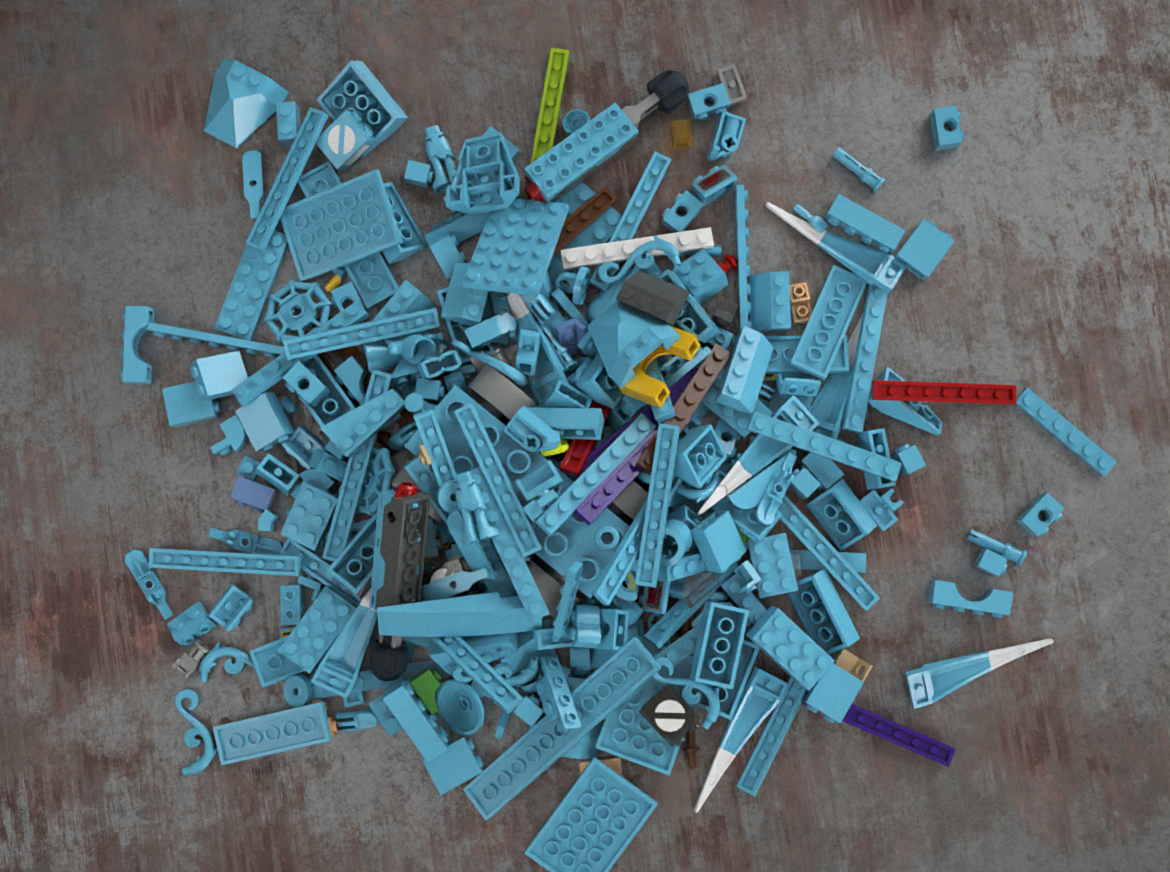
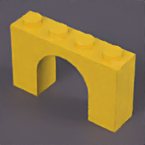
M672 327L681 338L667 350L660 345L633 368L636 376L623 388L618 386L621 393L661 408L670 391L665 382L647 376L646 369L653 359L665 354H672L691 361L701 346L696 335Z

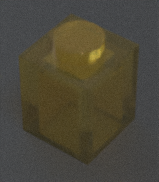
M690 119L671 121L670 131L673 149H688L693 143Z

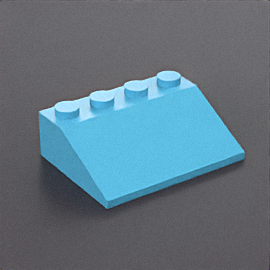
M350 61L317 99V102L333 121L345 110L355 111L362 118L361 122L363 125L372 130V136L376 142L361 155L362 157L397 131L408 119L363 61Z

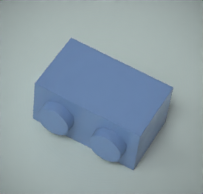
M238 476L230 498L236 499L234 503L245 507L246 504L253 506L252 510L263 513L266 509L271 510L278 490Z

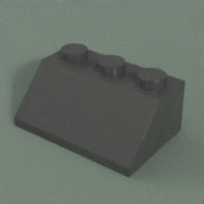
M639 270L624 281L616 299L623 305L661 320L673 327L690 291Z

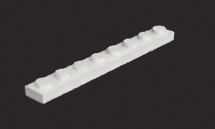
M711 227L656 235L658 238L673 244L679 253L714 247ZM654 236L560 250L563 270L581 268V266L602 265L607 261L614 263L627 261L639 246L653 241ZM651 250L646 253H650L655 257L662 256L664 251Z

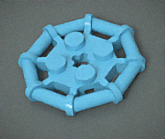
M293 279L274 294H270L266 317L263 320L276 337V341L282 343L285 339L304 336V330L313 324L317 327L305 335L311 334L328 321L333 304L326 297L319 283L298 282ZM297 289L308 291L306 293L299 294L297 292ZM291 291V294H289L288 296H286V297H285L284 299H282V300L280 299V298H282L284 295H286L287 293H289V292ZM316 294L321 302L315 304L311 297ZM278 303L280 310L274 315L276 304ZM297 308H298L299 310L302 309L300 315H298V316L295 315V316H294V314H295V309H297ZM319 309H323L319 322L316 320L318 317L317 312ZM280 320L283 324L281 331L275 324V321ZM290 330L298 332L299 336H292L286 334Z
M373 447L356 510L358 514L366 513L373 516L378 511L379 493L390 490L395 469L392 467L389 457L390 451L387 448L379 449Z

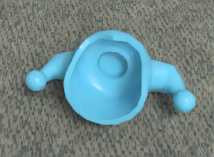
M442 332L437 334L426 333L424 335L414 334L407 337L404 341L389 343L387 350L391 355H402L411 364H419L429 353L435 351L436 346L433 341L437 339L439 341L443 340L444 334Z

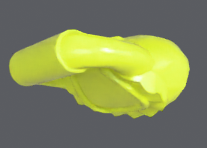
M560 439V444L556 449L540 451V454L547 457L568 451V441Z

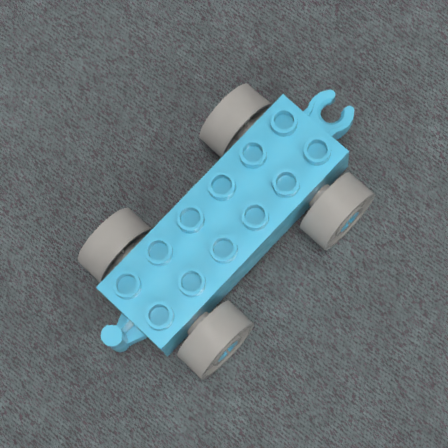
M488 364L485 365L468 386L471 391L483 400L480 404L456 385L453 386L438 406L427 403L418 393H411L406 397L405 407L414 415L431 408L433 409L456 474L471 471L480 466L454 413L455 410L472 402L522 507L528 504L516 480H521L548 464L547 461L549 460L539 452L527 451L503 431L506 426L500 419L503 417L510 422L516 412L523 406L537 407V404ZM418 430L404 445L416 456L420 452L419 447L423 445ZM408 459V460L403 464V466H404L405 464H407V463H408L409 461H411V460ZM554 465L564 482L554 488V491L560 497L574 481ZM403 466L391 480V484L395 488L402 482H410L420 490ZM632 481L589 526L576 513H573L550 537L535 523L537 520L532 522L526 514L542 547L535 554L549 564V566L544 570L531 559L526 561V564L550 612L549 615L553 618L558 615L556 607L562 597L560 590L566 580L564 573L567 567H571L576 561L583 564L578 589L589 598L593 596L592 590L630 527L621 520L622 516L624 515L633 522L648 496V493L636 482ZM430 503L429 516L441 524L443 519ZM612 526L618 531L620 541L613 550L604 551L596 545L595 534L600 527ZM605 532L602 534L601 540L603 544L613 542L612 533ZM637 559L630 568V570L637 572L638 567ZM621 584L616 595L624 600H636V592L632 589H627ZM577 596L575 597L573 607L581 601Z

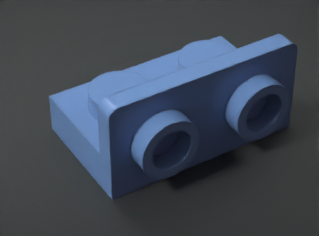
M573 318L555 325L556 340L562 347L568 349V354L570 356L579 354L581 357H587L577 347L587 333L584 324Z

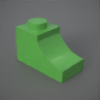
M429 665L410 678V684L433 715L439 711L435 692L441 686L440 679L442 677L436 668L432 669Z

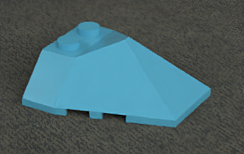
M224 58L214 76L204 132L238 149L254 134L258 127L262 124L264 125L267 119L275 112L277 113L276 103L285 102L289 92L256 70L236 60Z
M498 132L465 139L458 157L457 169L453 170L452 182L446 189V208L470 215L508 208L519 195V175L502 133Z
M618 301L587 326L608 376L620 388H623L636 376L633 368L661 345L667 350L681 338L669 324L623 305Z

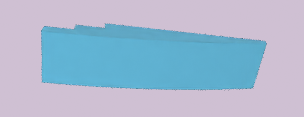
M499 592L377 608L379 635L457 637L540 630L542 628V618L531 622L519 596L500 598Z

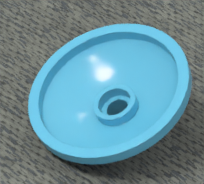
M455 679L443 682L437 688L435 694L439 705L438 713L443 722L458 734L471 735L478 731L484 721V708L479 695L465 682H458Z

